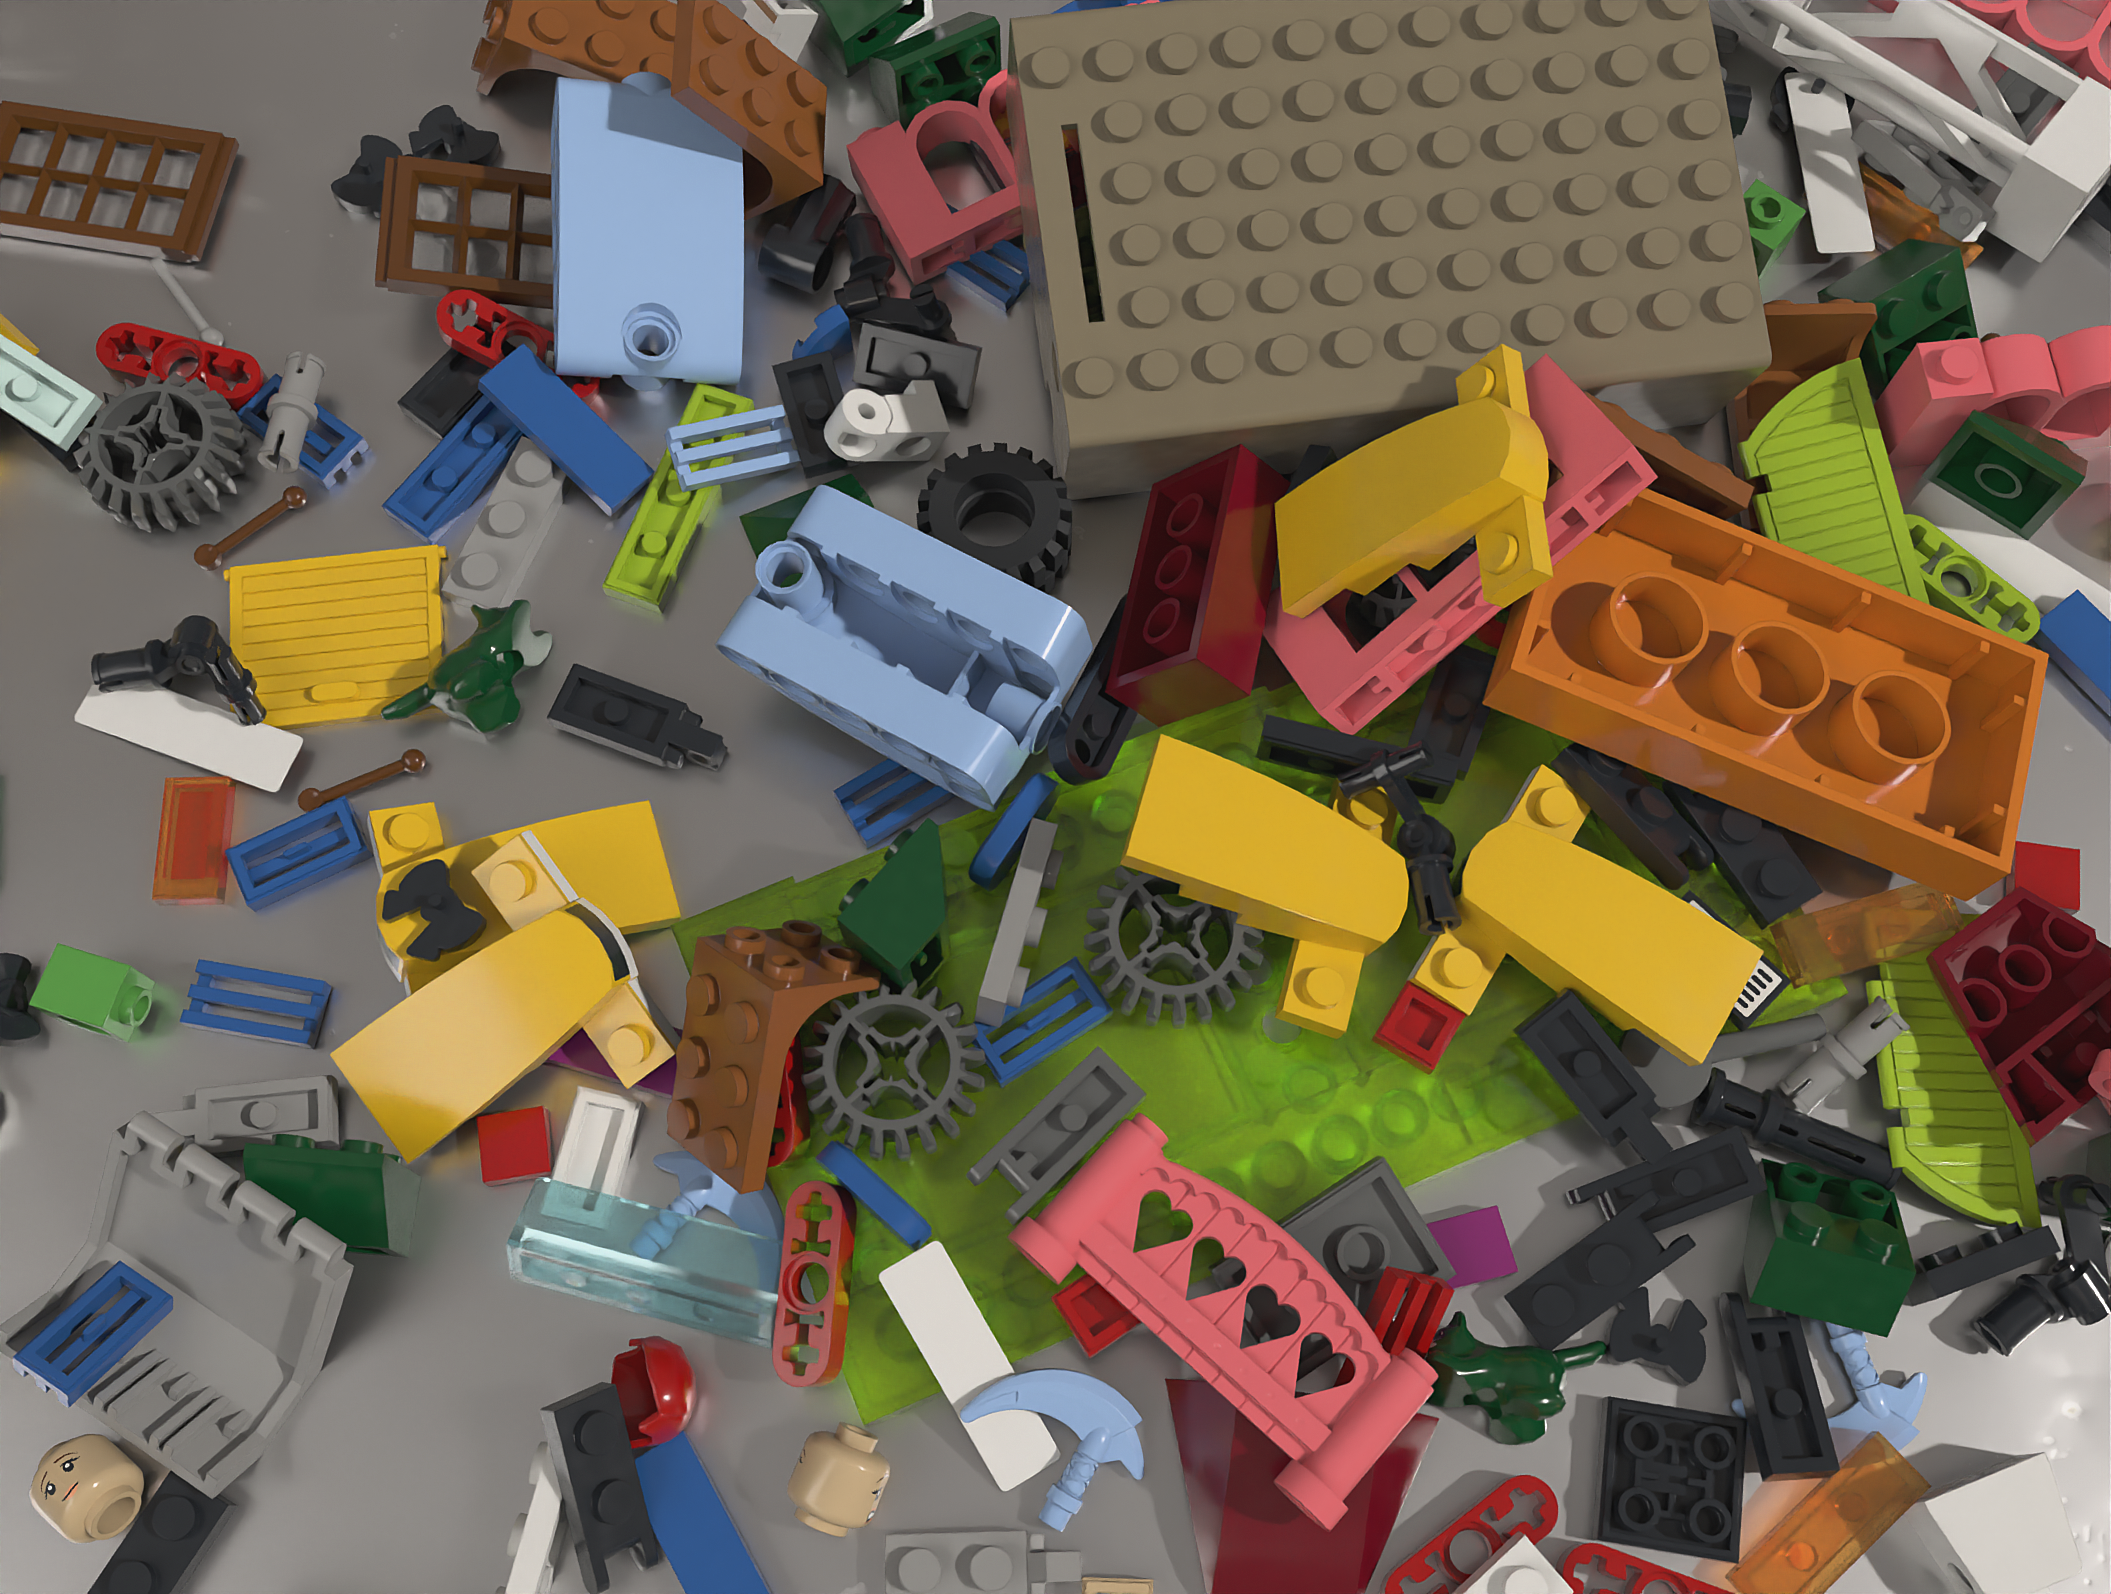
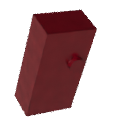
M1242 444L1236 445L1152 484L1105 692L1158 727L1251 696L1278 556L1274 503L1285 496L1291 482Z

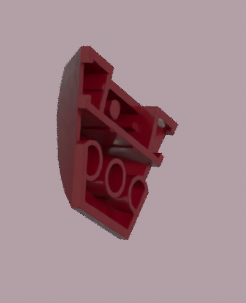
M2019 886L1927 956L1926 961L1945 1002L1978 1052L2031 1148L2099 1094L2091 1087L2088 1078L2099 1052L2111 1049V947L2096 939L2094 928Z
M1165 1378L1206 1594H1365L1439 1418L1421 1413H1416L1344 1499L1343 1503L1347 1506L1348 1511L1334 1528L1327 1532L1302 1512L1273 1482L1292 1460L1206 1381ZM1295 1391L1294 1398L1309 1395L1312 1393Z

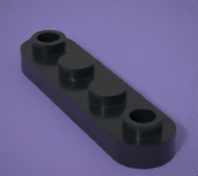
M1127 593L1120 599L1048 740V755L1054 771L1064 782L1073 786H1082L1102 779L1109 773L1138 715L1136 711L1105 692Z

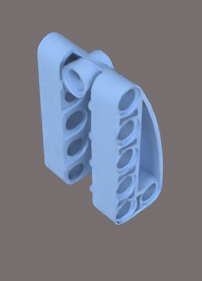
M637 72L624 78L621 83L557 77L551 126L555 374L604 378L620 375L626 384L636 390L645 392L656 391L664 387L670 378L682 379L683 382L738 385L742 367L744 302L742 147L672 98L671 82L661 74ZM638 350H650L659 356H647Z
M818 485L787 532V539L766 547L759 555L755 564V576L758 584L752 593L745 597L715 643L716 648L729 660L848 735L983 810L995 812L1030 753L1037 755L1047 746L1050 734L1062 713L1061 702L1093 651V645L1085 621L1075 610L1060 600L834 488ZM796 573H803L801 579L796 584L785 588L780 587L786 577Z

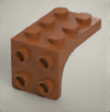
M488 0L482 23L488 25L486 37L481 36L471 65V70L480 73L476 91L488 96L497 78L504 73L517 69H540L573 79L621 83L624 78L637 72H653L668 78L672 83L677 4L668 0Z
M677 0L671 97L742 147L744 222L822 186L827 86L717 0Z
M1835 299L1826 303L1794 304L1788 300H1774L1763 304L1772 352L1771 364L1726 405L1735 476L1754 487L1751 497L1757 494L1768 493L1764 476L1746 480L1737 444L1746 441L1756 425L1770 409L1794 388L1822 371L1859 357L1864 339L1877 320L1875 304L1869 302L1855 303L1850 299ZM1750 498L1747 509L1740 512L1742 528L1761 535L1753 502Z
M1583 391L1634 445L1658 476L1657 479L1646 487L1647 489L1722 520H1727L1747 509L1754 487L1734 476L1729 468L1720 463L1707 461L1681 446L1675 437L1663 432H1656L1628 416L1627 412L1620 406L1601 401ZM1549 460L1547 489L1562 477V474Z
M789 920L782 924V928L764 930L735 926L728 928L726 934L697 937L692 974L686 986L687 1006L682 1038L676 1050L677 1071L673 1097L667 1109V1134L739 1194L759 1191L764 1188L784 1064L789 1047L800 1027L812 1013L828 1001L844 994L874 990L879 987L881 978L879 970L861 959L862 955L858 951L840 946L822 934L821 927L811 922Z

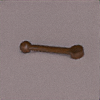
M299 486L286 488L283 492V499L216 545L203 544L199 546L194 553L195 562L206 571L217 569L222 563L223 554L288 509L298 510L302 508L307 502L305 490Z
M408 749L398 761L323 791H319L316 788L303 790L298 797V805L304 812L308 813L327 804V802L404 771L419 773L426 765V756L418 749Z

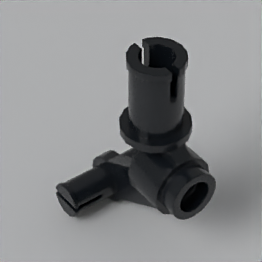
M864 212L849 217L845 221L843 229L853 260L849 267L850 277L846 282H843L844 287L834 290L836 303L840 304L849 319V323L856 321L857 324H862L869 319L957 341L956 334L950 326L952 314L946 303L937 300L932 286L925 283L915 286L909 294L910 299L890 296L887 283L894 275L896 266L894 258L889 253H886L878 217L872 213Z
M192 615L184 618L174 628L172 638L164 643L159 639L148 641L144 648L112 653L102 652L95 654L92 658L91 673L95 685H99L98 690L102 693L151 684L155 688L166 689L170 687L173 676L180 672L187 675H204L208 673L215 684V690L223 702L232 704L243 725L250 726V721H252L253 725L262 722L267 715L266 709L262 706L255 693L257 682L248 669L242 667L231 647L227 645L220 635L216 623L204 616Z
M1422 739L1418 743L1390 753L1387 749L1371 754V762L1346 772H1340L1337 778L1341 782L1339 783L1340 789L1347 799H1352L1354 796L1381 786L1405 821L1397 834V847L1400 853L1409 860L1405 864L1418 919V930L1423 935L1435 936L1446 934L1442 920L1447 921L1448 929L1451 931L1461 926L1462 920L1457 910L1449 877L1454 868L1453 859L1456 854L1455 838L1452 832L1432 815L1426 814L1404 778L1407 775L1434 766L1435 762L1432 758V751L1428 743Z
M2066 1174L2060 1178L2055 1176L2045 1178L2049 1183L2041 1181L2038 1188L2041 1200L2046 1204L2057 1205L2067 1257L2054 1263L2049 1268L2047 1274H2021L2015 1281L2017 1288L1983 1317H1978L1974 1321V1326L1980 1336L1999 1354L2008 1357L2013 1353V1349L2048 1320L2058 1322L2062 1318H2076L2081 1325L2087 1326L2101 1321L2111 1313V1287L2099 1220L2100 1213L2108 1212L2105 1207L2111 1208V1188L2108 1185L2095 1183L2089 1177L2081 1174Z

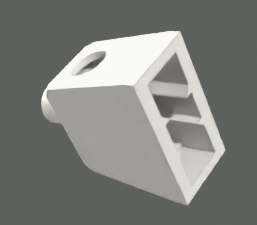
M2045 1452L2011 1457L1899 1504L1903 1514L1957 1594H2051L2049 1586L2082 1572L2080 1554L2050 1461Z

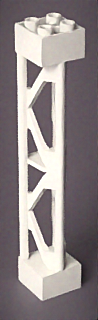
M1708 0L1712 13L2003 188L1991 207L1996 213L1984 229L2039 263H2042L2111 174V89L2088 76L2085 80H2082L1948 0H1895L1899 4L1894 13L1816 12L1812 14L1806 12L1812 0H1744L1745 3L1740 0ZM1851 37L1938 38L1981 110L1983 117L1851 39ZM1989 57L1994 58L2066 101L2031 146L2027 144L2025 134L1984 66ZM1874 81L1882 83L1883 85L1887 86L1888 88L1892 89L1893 91L1912 101L1916 106H1914L1913 104L1909 103L1908 101L1904 100L1903 98L1899 97L1898 95L1894 94L1893 92L1889 91L1888 89L1884 88L1883 86L1879 85ZM1968 136L1980 142V144H1977L1976 142L1972 141Z

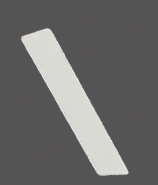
M1811 72L1787 73L1784 78L1816 249L1819 253L1872 252L1875 249L1855 143L1851 139L1853 133L1845 93L1826 82L1823 91L1820 94H1814L1811 91V87L1814 81L1820 77Z
M1932 482L1926 483L1905 513L1921 516L1931 522L2035 604L2038 611L2043 614L2049 613L2078 589L2111 621V591Z
M93 682L74 716V720L77 723L269 792H277L303 744V738L261 722L253 725L252 721H250V726H245L240 722L239 716L235 713L167 689L155 688L153 684L102 693L98 690L99 685H95Z
M939 1241L929 1243L880 1272V1282L960 1420V1411L978 1394L998 1381L1015 1374ZM1005 1410L985 1415L970 1423H964L961 1420L1002 1491L1014 1488L1054 1464L1061 1457L1059 1449L1038 1412Z

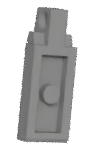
M1861 121L1851 136V139L1867 152L1864 158L1870 166L1884 174L1896 177L1906 186L1903 189L1904 195L1913 203L1938 213L1940 229L1959 241L1975 242L1990 219L1994 217L1996 212L1972 192L1976 187L1917 136L1893 121Z
M332 1075L196 1088L195 1094L183 1096V1110L149 1113L185 1137L183 1150L188 1145L194 1143L216 1158L242 1156L245 1143L271 1145L273 1134H291L312 1138L315 1140L314 1147L339 1145L338 1080Z
M1027 1531L885 1535V1594H1045V1582L1082 1581L1081 1551L1044 1552V1534H1027Z

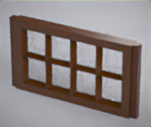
M2 100V103H0V234L152 258L159 255L161 259L191 263L192 261L200 262L239 148V143L236 138L225 137L223 133Z
M398 155V158L386 157L375 287L388 288L389 292L444 297L452 291L465 289L474 291L497 304L553 310L551 174Z

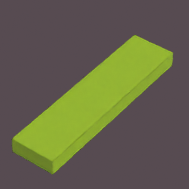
M697 383L677 426L755 410L752 399L703 383ZM745 431L682 444L683 449L740 438L744 436ZM668 446L602 585L605 595L660 614L665 609L721 484L682 492ZM735 454L691 463L689 467L691 472L728 465L731 464Z

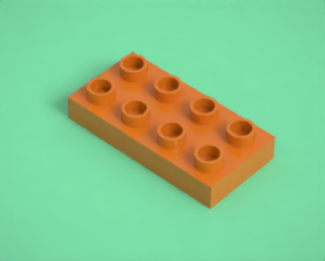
M1647 488L1642 490L1552 567L1553 577L1513 602L1482 704L1965 902L2010 874L2049 658L2048 653Z

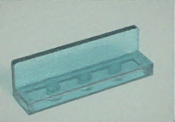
M545 1177L536 1179L506 1243L511 1279L762 1347L772 1348L782 1257V1240Z

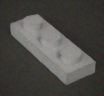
M521 437L441 589L447 600L470 609L474 604L484 609L509 607L551 527L573 481L530 439Z
M1032 817L978 996L974 1021L1000 1028L1007 1005L1020 1008L1030 969L1019 966L1025 945L1036 949L1038 947L1048 911L1047 909L1036 907L1042 887L1051 890L1055 889L1064 857L1063 851L1053 849L1058 824Z

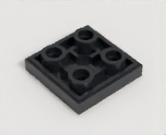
M1611 1396L1604 1397L1602 1401L1592 1541L1739 1564L1747 1419Z

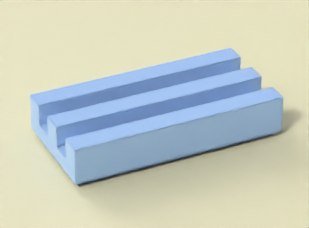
M783 404L668 428L664 436L682 492L795 468L801 460L798 451L793 450L791 445L793 439L790 427L786 428L783 419L786 414ZM769 426L771 430L768 432L744 436L740 438L730 439L726 441L716 442L688 449H683L682 445L686 443L748 431ZM776 445L778 454L696 472H691L689 467L691 463Z

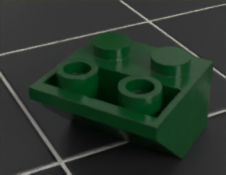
M808 0L820 13L808 39L849 78L869 64L868 55L902 41L933 19V0Z
M968 12L868 55L872 92L890 123L899 120L906 133L915 115L929 105L946 100L972 103L979 99V95L987 81L1002 71L1000 24L995 16Z
M1908 238L1817 292L1819 303H1826L1835 299H1850L1855 303L1869 302L1875 304L1877 320L1864 339L1859 357L1869 392L1876 401L1917 343L1978 338L1961 250L1957 246Z
M929 817L915 832L907 828L900 833L884 855V860L887 863L870 882L865 878L856 882L845 894L838 907L842 913L837 917V922L845 946L858 951L862 955L861 959L879 970L881 977H886L889 980L891 989L896 995H901L902 989L907 984L914 982L913 979L917 982L919 992L951 956L945 866L939 826Z
M273 1134L271 1145L245 1143L243 1152L245 1181H252L296 1211L293 1226L300 1219L306 1217L347 1245L345 1253L408 1258L422 1177L401 1165L402 1157L383 1153L384 1146L382 1144L352 1139L341 1140L339 1150L314 1147V1139L291 1134Z
M1762 1158L1758 1170L1767 1190L1753 1195L1743 1257L1749 1302L1887 1338L1916 1275L1895 1192L1887 1191L1882 1186L1869 1180L1856 1179L1850 1181L1819 1173L1802 1163L1789 1162L1783 1164Z

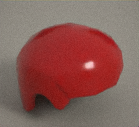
M661 1336L630 1339L629 1346L638 1347L614 1357L611 1384H616L631 1448L660 1445L669 1442L679 1435L690 1420L697 1396L696 1374L681 1346Z

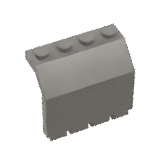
M140 1111L131 1121L112 1133L86 1243L50 1291L0 1325V1352L13 1360V1356L119 1260L172 1295L173 1310L88 1389L75 1404L213 1499L261 1457L320 1373L354 1266L343 1259L347 1246L344 1242L306 1217L300 1219L293 1226L296 1211L250 1180L245 1181L237 1188L240 1173L194 1143L188 1145L183 1150L184 1136L148 1112ZM124 1286L44 1360L51 1364L83 1334V1330L99 1315L105 1314L131 1289ZM147 1300L142 1305H140L128 1318H126L113 1332H111L99 1345H97L66 1375L68 1376L75 1368H77L90 1354H92L119 1327H121L133 1314H135L147 1302Z

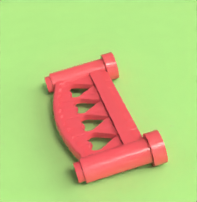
M1138 1112L1131 1121L1125 1119L1035 1220L1025 1216L1007 1238L1023 1256L1055 1284L1059 1285L1078 1264L1292 1459L1273 1482L1302 1512L1325 1531L1330 1532L1348 1511L1347 1506L1343 1503L1344 1499L1434 1392L1431 1386L1439 1376L1424 1359L1409 1348L1405 1347L1398 1357L1388 1354L1382 1348L1378 1338L1343 1289L1298 1241L1272 1219L1233 1192L1193 1170L1169 1161L1161 1150L1169 1141L1168 1137L1155 1123ZM1160 1192L1166 1195L1171 1203V1211L1184 1212L1191 1218L1193 1229L1187 1238L1133 1253L1140 1204L1147 1194ZM1206 1238L1216 1240L1223 1248L1224 1258L1237 1259L1244 1265L1246 1278L1241 1285L1186 1300L1193 1248L1200 1240ZM1256 1286L1269 1287L1276 1294L1278 1306H1289L1297 1312L1300 1326L1290 1336L1240 1349L1246 1296ZM1310 1334L1323 1335L1331 1344L1332 1354H1343L1352 1361L1355 1369L1354 1377L1345 1385L1294 1398L1301 1342Z

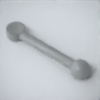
M158 255L149 261L199 331V341L222 346L224 342L222 333L216 328H210L161 257Z

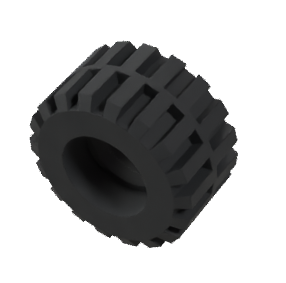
M994 442V451L983 452L981 444L967 447V457L961 459L955 452L945 458V471L942 472L934 468L927 477L928 490L921 489L917 501L919 513H916L918 530L1046 594L1055 589V577L1063 578L1068 568V556H1071L1072 504L1071 499H1067V486L1062 477L1053 478V466L1044 458L1035 464L1033 462V451L1020 446L1016 454L1008 452L1007 443ZM988 512L1012 514L1029 527L1028 531L1018 540L1007 545L995 547L975 543L961 532L964 526L973 518Z

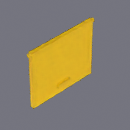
M436 544L233 566L230 569H225L223 572L226 582L230 581V647L242 667L248 669L257 682L255 693L267 711V715L261 723L281 730L380 720L383 719L381 716L382 708L427 682L429 672L445 655L441 558H447L446 546ZM230 704V712L237 714L232 704ZM431 705L412 716L443 712L436 706Z

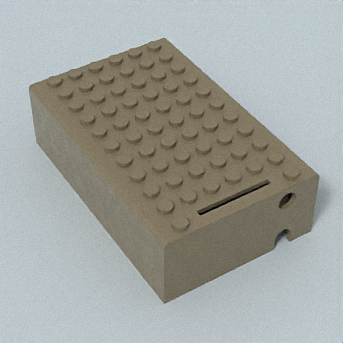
M1174 0L1010 18L1006 108L1045 390L1050 391L1052 401V440L1057 476L1062 477L1067 486V499L1078 500L1151 491L1152 484L1239 444L1246 447L1280 475L1293 474L1298 469L1309 445L1330 446L1340 460L1357 449L1403 426L1459 405L1455 378L1500 344L1521 352L1523 371L1528 370L1547 353L1582 391L1591 394L1601 401L1620 406L1627 412L1628 416L1653 430L1706 424L1771 364V346L1708 0ZM1077 129L1104 319L1101 322L1089 323L1062 130Z

